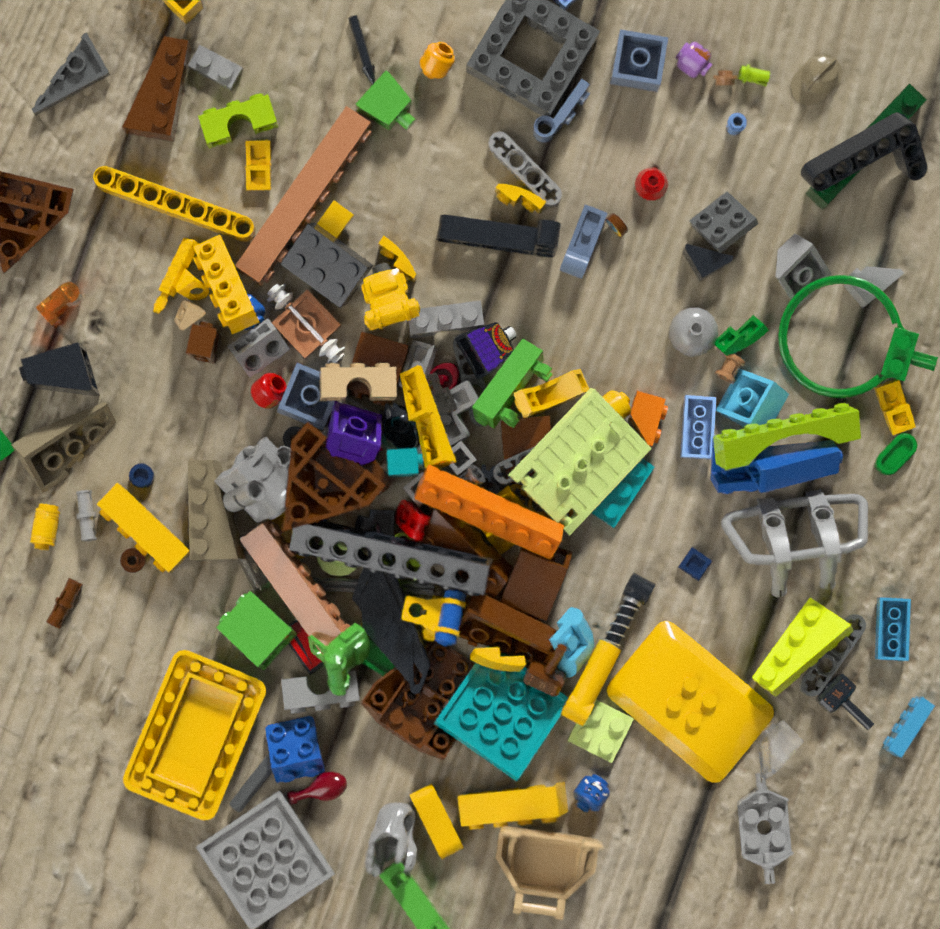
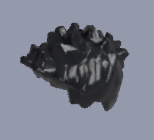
M386 403L385 410L379 411L382 415L383 432L386 440L398 449L415 448L419 441L416 421H409L405 407L394 403L393 406Z

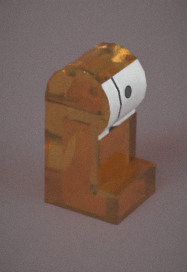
M65 282L35 308L56 329L63 323L59 316L70 306H76L80 303L82 291L76 284Z

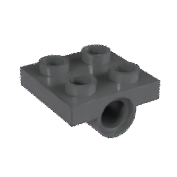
M728 191L689 220L691 226L720 254L758 225L757 218Z

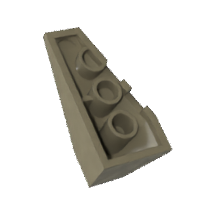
M103 402L34 430L11 445L26 471L40 491L44 493L68 476V470L76 461L80 462L85 457L83 455L84 452L92 444H97L116 423V420L108 404Z

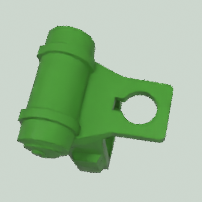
M354 623L339 634L327 646L313 635L308 637L311 652L324 662V666L327 669V683L330 691L337 696L346 694L350 683L349 671L356 665L363 663L369 654L368 636L365 630L357 623Z

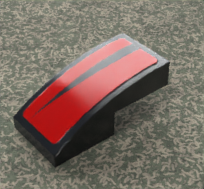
M295 620L289 626L297 635L289 643V646L311 675L323 667L324 662L311 652L309 636L298 620Z

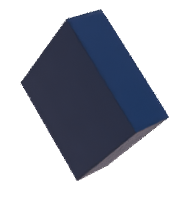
M691 547L678 568L696 581H699L712 560Z

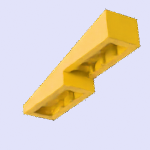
M417 365L400 374L409 421H416L425 468L429 464L442 469L455 463L456 459L423 368Z

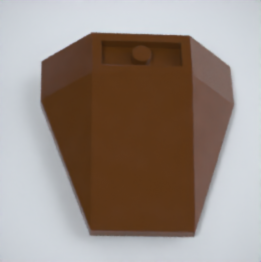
M434 640L424 646L431 666L419 694L411 692L410 683L395 667L373 684L361 704L379 725L419 752L444 760L457 739L434 724V722L466 678L474 663L451 647L440 645ZM414 664V685L420 683L423 674Z

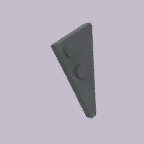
M87 32L81 36V41L73 52L69 53L66 62L60 66L50 80V85L46 91L36 100L35 106L32 108L35 116L110 75Z

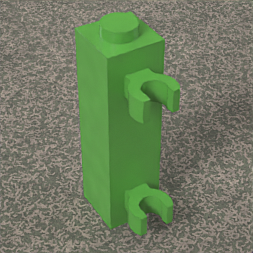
M522 338L472 406L474 419L482 426L489 425L495 429L500 420H503L512 428L517 425L519 414L509 409L515 401L514 393L524 389L534 374L545 382H548L553 375L551 373L552 368L543 363L544 355L542 349Z
M395 861L382 870L379 876L417 929H450L412 874H404L405 865L403 862L396 863Z

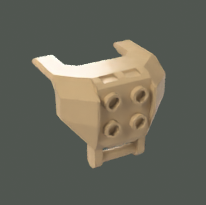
M501 827L497 842L496 859L515 890L513 913L521 914V912L555 916V919L563 920L566 899L596 872L599 848L603 849V845L599 840L530 828ZM523 894L557 898V905L550 906L522 902Z

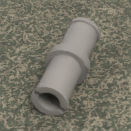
M92 490L77 491L79 513L76 515L77 520H80L81 541L97 540L94 519L97 515L93 510Z

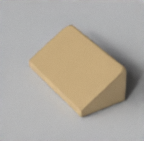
M184 299L180 304L174 321L179 329L184 331L203 317L206 312L200 305Z

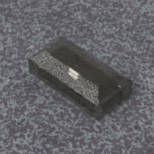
M242 547L245 559L237 561L256 595L259 596L273 588V586L247 549ZM253 564H256L259 569L257 573L253 568Z

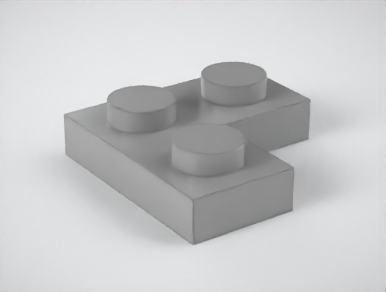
M464 381L434 399L451 447L471 436L460 415L472 408L478 400L470 381Z

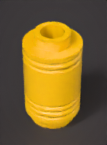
M39 504L38 508L35 509V518L30 543L34 544L35 549L49 551V546H55L54 543L60 518L58 506Z

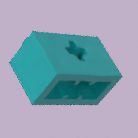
M417 448L387 450L389 478L414 477L419 475V470H423L422 454H417Z

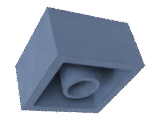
M620 29L610 84L658 92L662 80L668 37Z
M296 363L277 413L304 424L308 422L314 428L323 431L334 401H320V372Z

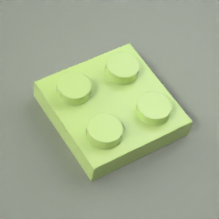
M596 700L585 724L581 726L575 723L567 741L612 763L634 718Z

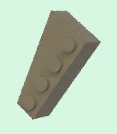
M188 461L190 560L246 559L240 542L239 529L236 527L233 516L235 514L224 506L223 497L225 492L214 482L223 472L220 461Z

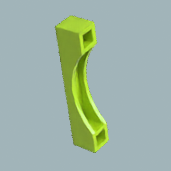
M841 403L834 405V408L828 410L819 408L812 410V413L806 415L792 414L789 416L790 418L784 420L770 419L766 424L762 425L748 424L744 426V429L723 430L722 434L713 436L716 464L725 470L747 466L765 448L780 439L792 435H820L838 444L861 439L859 410L850 407L849 404Z

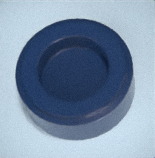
M143 463L134 465L129 472V480L132 485L141 489L149 487L155 478L153 469Z

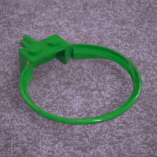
M835 275L811 282L797 292L788 303L779 325L778 343L786 368L802 386L826 397L848 398L861 395L875 388L887 378L905 381L910 365L934 371L938 359L936 356L915 351L919 333L903 327L894 304L880 288L858 277ZM834 284H849L870 292L884 305L891 318L892 325L897 323L881 371L882 377L877 374L869 381L847 389L824 387L808 379L793 362L787 342L789 322L799 303L813 291Z

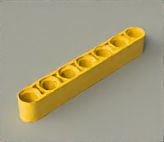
M108 166L97 168L93 174L95 184L105 193L242 242L250 241L255 236V226L247 216ZM105 174H110L112 176L111 181L105 185L101 184V177ZM126 183H134L135 188L132 192H123V187ZM148 192H158L157 198L154 201L146 200ZM179 199L181 200V205L177 209H170V201ZM197 207L203 208L204 213L201 217L195 218L192 216L193 209ZM218 216H226L227 222L223 226L215 225L214 222ZM241 224L250 225V230L246 234H240L237 232L238 227Z

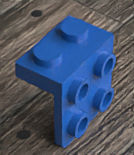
M712 438L710 480L717 492L731 494L735 491H757L756 485L746 471V466L725 470L716 464Z
M312 716L266 726L265 731L271 768L277 783L291 782L296 778L305 776L314 777L319 773L325 772L315 720Z

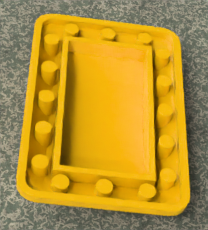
M663 621L655 626L607 686V695L615 704L706 780L714 783L722 781L774 717V710L769 702L670 621Z
M181 650L175 653L124 772V786L134 793L197 819L210 820L219 809L266 694L264 683L255 677L194 652Z

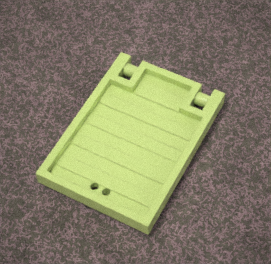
M590 388L508 476L517 483L521 481L524 484L521 489L553 521H560L564 525L563 531L571 535L652 448L595 389ZM530 469L535 472L531 477L527 474ZM570 509L574 511L571 517L567 515Z

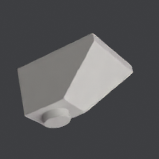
M795 233L778 249L776 278L790 300L797 292L811 282L832 275L815 246ZM815 291L806 296L799 303L797 308H799Z

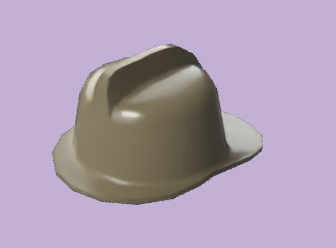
M818 54L810 58L795 73L791 80L790 88L795 100L809 106L824 100L842 80L843 72L837 59L827 54Z

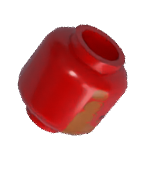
M275 373L262 375L251 386V396L254 402L264 409L275 407L283 398L287 388L286 382Z

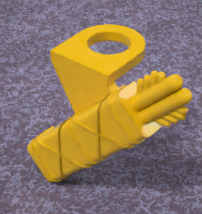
M184 237L158 289L161 294L157 297L156 303H154V313L160 314L165 309L168 296L174 297L176 293L190 300H201L208 296L209 289H206L205 284L187 270L196 253L193 246L199 244L195 240ZM194 288H201L204 290L200 294L190 293V291Z

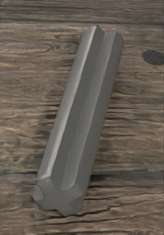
M269 753L230 801L229 805L235 811L241 812L273 772Z

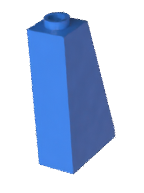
M832 440L768 446L746 466V471L759 492L765 493L839 473V464L843 461V454L841 449Z

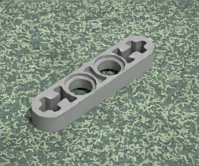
M504 132L492 134L488 144L491 153L530 192L545 200L546 207L558 205L562 193L548 175ZM495 139L498 141L505 140L504 147L508 151L510 147L513 148L506 158L503 157L505 151L501 147L494 148ZM513 155H520L524 162L520 167H513L510 164V158ZM530 172L539 174L541 180L538 184L532 185L528 183L526 177ZM544 181L548 183L545 185V189L548 192H552L553 190L556 192V200L549 199L547 201L545 199L546 192L543 189H541L540 193L536 191L537 189L541 188Z

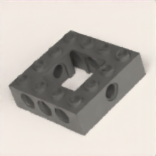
M505 0L466 64V72L540 116L552 117L597 42L600 31L548 0ZM525 16L530 27L535 30L538 28L552 36L553 40L557 43H564L543 80L536 78L501 57V55H505L507 45L513 35H517L520 23Z

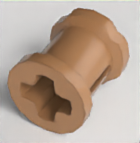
M735 354L727 355L720 370H716L715 375L730 384H734L736 381L734 378L741 366L745 365V361Z

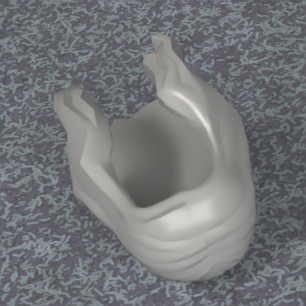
M388 803L379 811L374 830L369 839L365 859L367 873L374 877L380 875L385 862L396 857V863H402V860L407 856L404 868L405 875H409L415 866L417 848L412 833L416 821V812L408 804Z

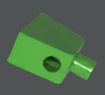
M387 70L355 104L356 110L387 130H390L396 123H399L405 130H408L416 121L407 112L412 105V100Z

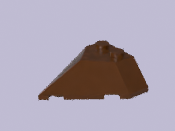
M0 171V266L3 274L69 213L74 189Z
M307 422L291 441L283 532L368 506L386 485L355 461L338 456L332 457L326 447L327 437Z

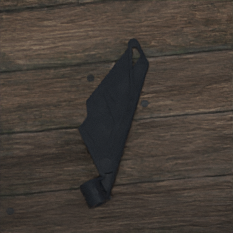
M361 515L357 516L354 528L382 534L380 529L382 523ZM371 550L369 551L368 556H372ZM387 552V559L392 561L390 553ZM363 567L352 596V600L362 611V628L410 683L411 692L419 694L423 688L431 663L417 625L401 619L406 596L400 579L394 577L392 573H374L369 571V568ZM409 607V613H410V615L413 617V614H412L411 609H410V607ZM414 664L423 674L420 683L414 685Z

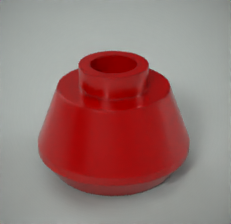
M646 168L637 175L635 189L643 199L655 201L665 195L668 189V180L661 170Z

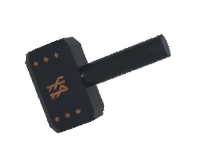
M844 674L836 675L822 692L817 695L816 702L828 713H833L842 706L866 730H869L874 723L848 699L855 691L856 685Z

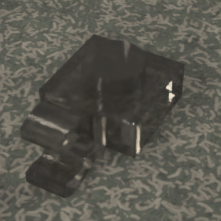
M437 373L428 374L426 379L439 415L443 416L456 411L458 408L449 388H442Z

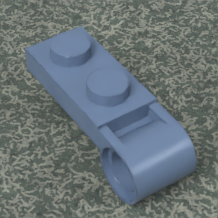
M583 79L580 80L554 119L549 116L537 118L533 128V135L537 141L542 143L549 142L564 124L569 125L576 115L574 109L578 104L583 105L590 95L587 92L590 85ZM546 124L551 128V132L542 134L539 132L538 127Z
M586 204L584 205L559 269L560 271L580 279L583 278L608 214L607 212Z

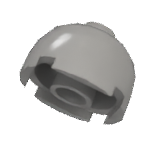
M687 308L680 311L673 318L669 327V339L672 346L688 357H698L707 353L715 345L718 337V325L715 318L708 311L701 308Z

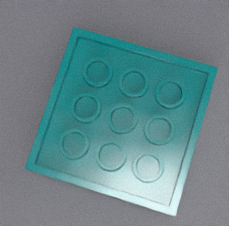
M506 653L500 654V657H510ZM475 663L434 724L517 781L558 721L569 697L559 692L558 696H551L525 684L523 679L527 670L526 667L521 672H509L491 669Z

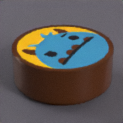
M612 213L605 219L609 227L619 237L624 236L628 232L626 224L616 214Z

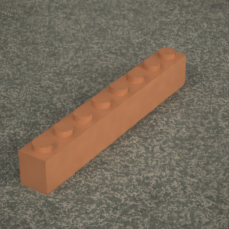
M345 107L235 265L237 271L260 286L272 279L275 274L274 267L278 262L282 263L289 252L287 248L292 242L295 243L303 232L301 228L305 222L310 223L317 213L315 208L319 202L324 203L331 193L328 189L333 182L338 183L345 172L342 169L347 162L351 164L359 152L356 149L360 143L365 144L372 134L370 121L349 107Z

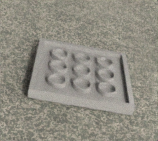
M280 790L196 846L249 929H255L335 875V872Z

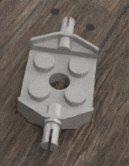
M766 772L755 773V791L737 802L741 852L744 859L762 866L765 884L776 883L774 876L775 866L793 855L787 805L789 800L769 791L768 787H766ZM762 820H767L770 823V831L767 834H760L757 830V825Z

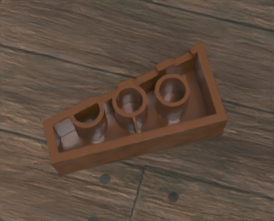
M164 36L122 126L126 134L174 142L191 53V46L188 40Z
M434 508L429 515L431 517L429 524L424 527L423 540L418 541L414 539L413 541L493 559L489 585L485 594L495 599L506 584L513 567L492 545L488 546L481 539L482 535L476 529L472 530L465 521ZM458 570L461 577L469 578V573L466 570Z
M485 594L478 596L469 595L465 600L466 607L463 608L458 631L460 632L459 638L468 640L467 644L477 647L479 643L492 648L499 647L500 654L509 652L513 656H525V662L531 663L532 660H537L547 665L555 651L550 639L558 630Z

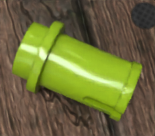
M746 64V66L741 65L738 73V80H742V83L747 81L767 86L770 78V71L752 68L749 64Z

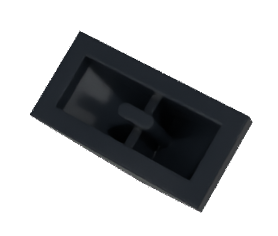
M685 244L682 251L699 282L725 268L733 260L731 255L720 254L716 251Z

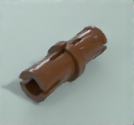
M68 578L60 596L55 599L56 604L46 620L48 624L61 629L68 612L75 606L73 603L83 584Z

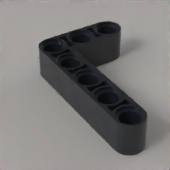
M894 113L805 163L801 169V176L814 190L823 191L893 152L898 169L913 181L923 178L927 173L928 166L916 125L902 113Z
M440 215L436 240L450 244L553 258L558 249L561 223L553 220H539L536 228L454 215Z

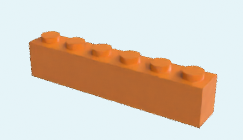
M428 464L418 483L414 499L551 560L561 543L564 525Z

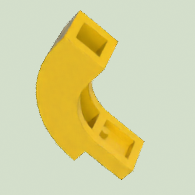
M581 369L572 370L541 385L515 392V405L518 411L522 413L523 418H527L584 395L589 390V387Z

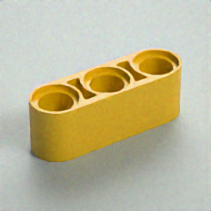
M431 783L409 794L440 858L444 859L464 849L433 784Z

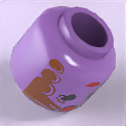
M686 42L675 57L678 60L677 67L691 78H696L699 74L705 76L713 65L709 62L712 56L711 52L698 42L690 44Z

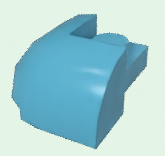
M570 607L557 622L559 630L550 639L554 649H556L558 644H564L567 647L557 666L558 670L565 673L566 678L573 677L590 658L595 646L593 632L580 609Z

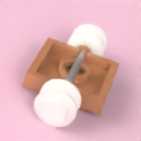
M285 284L273 286L267 293L269 295L267 301L274 300L276 302L275 310L285 309L272 322L274 327L305 360L317 348L321 347L319 356L326 355L329 358L327 364L331 362L338 363L345 356L343 353L345 347L338 348L336 346L338 339H331L329 341L327 339L341 327L340 323L308 290L292 303L293 292L286 293L284 291Z

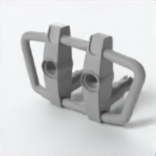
M821 489L806 491L805 497L775 501L772 496L762 499L757 498V506L726 514L722 518L721 526L745 562L753 565H771V593L775 597H780V590L782 597L787 594L788 570L791 569L793 561L819 557V568L821 570L820 587L828 590V583H830V589H833L836 585L835 574L837 573V563L841 562V554L855 551L867 544L868 502L863 496L858 494L824 495ZM830 505H858V539L845 544L839 543L834 510ZM807 506L811 532L815 536L819 547L790 552L785 518L780 510ZM759 515L762 539L770 555L752 554L731 523Z

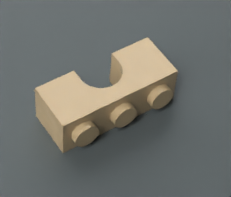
M330 363L325 364V368L320 369V401H345L347 386L355 381L362 382L368 387L370 401H394L397 397L396 367H390L388 363H377L375 367H365L363 363L350 364V367H340V364Z

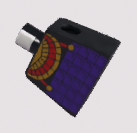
M494 322L468 331L455 338L477 380L492 373L511 355L514 349L510 342L516 339V332L511 326L502 329L498 322Z

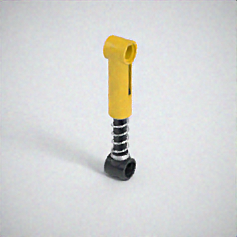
M633 572L622 593L624 595L623 605L619 606L618 614L614 615L615 620L610 623V630L605 632L606 638L598 640L584 671L567 699L560 715L581 726L585 724L621 652L618 646H621L619 643L622 637H625L626 629L630 628L629 624L631 620H634L633 616L636 610L639 611L640 606L645 605L656 585L655 583Z

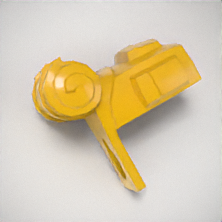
M398 269L381 271L363 278L361 287L364 300L367 304H370V311L365 312L364 322L370 331L378 328L383 329V327L420 317V304L415 298L408 299L406 295L408 293V285L404 274L400 273Z

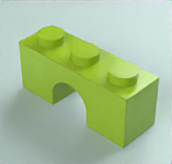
M262 93L252 95L248 101L241 103L240 101L229 102L225 108L219 110L216 108L204 110L203 114L198 116L209 149L232 142L230 127L235 121L240 119L247 120L252 124L255 135L278 128L269 95L263 96Z

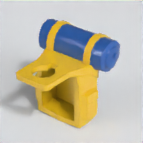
M455 589L445 591L444 597L433 596L429 600L407 596L401 619L422 625L420 636L425 641L433 642L435 640L443 646L456 644L457 637L460 634L458 631L463 608L466 607V594ZM414 603L420 604L423 610H426L425 615H421L418 618L412 617L409 613L410 605Z

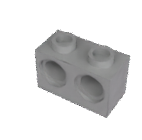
M268 318L227 346L249 377L260 373L264 367L274 360L281 358L284 353L290 350Z

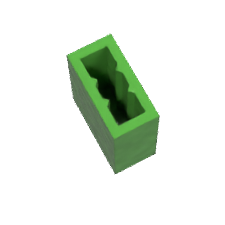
M251 591L244 593L238 598L235 608L231 612H226L220 618V624L216 627L263 671L297 635L287 623Z

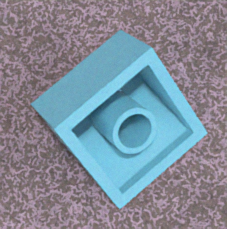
M739 369L734 378L736 380L735 383L729 385L716 408V412L742 427L748 424L762 425L766 424L770 419H776L789 394L776 382Z

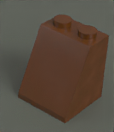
M558 546L553 557L549 560L521 547L500 602L515 610L527 613L533 619L547 621L567 573L573 552Z

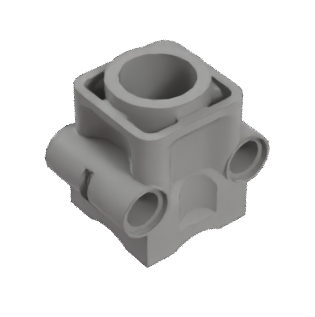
M267 437L259 440L255 446H247L242 449L235 457L233 466L229 470L222 472L214 481L225 492L223 503L226 509L231 512H238L244 509L257 523L267 518L273 520L285 511L291 449L286 446L276 448Z

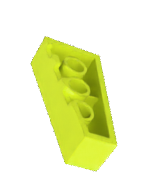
M810 597L752 676L753 680L777 697L796 681L803 672L815 665L823 655L831 651L842 639L854 632L851 624Z

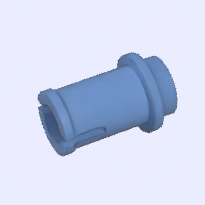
M741 113L732 114L727 121L726 128H729L727 132L730 135H738L746 128V117Z

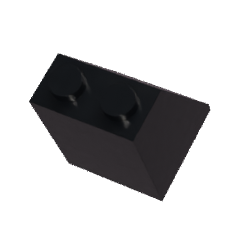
M79 342L21 359L22 366L19 367L22 380L27 381L28 384L36 389L88 396L100 395L87 350Z

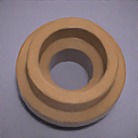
M718 70V75H713V79H716V85H735V79H738V75H733V70Z

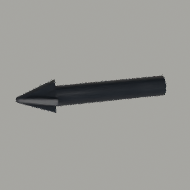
M354 15L349 17L348 20L363 65L362 72L373 85L375 83V64H372L358 16Z

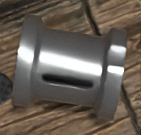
M475 465L468 466L467 471L458 477L476 486L482 485L485 482L484 474Z

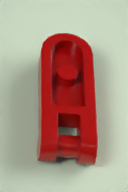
M402 499L396 508L395 523L410 538L422 541L424 527L429 524L431 517L424 514L413 502Z

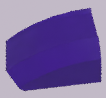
M334 401L326 445L332 457H342L359 462L360 465L374 461L381 447L382 415Z

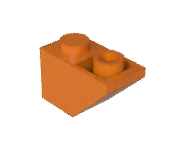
M637 391L633 399L629 418L639 436L652 447L653 443L658 444L662 430L658 429L660 419H665L668 406L664 405L665 398Z

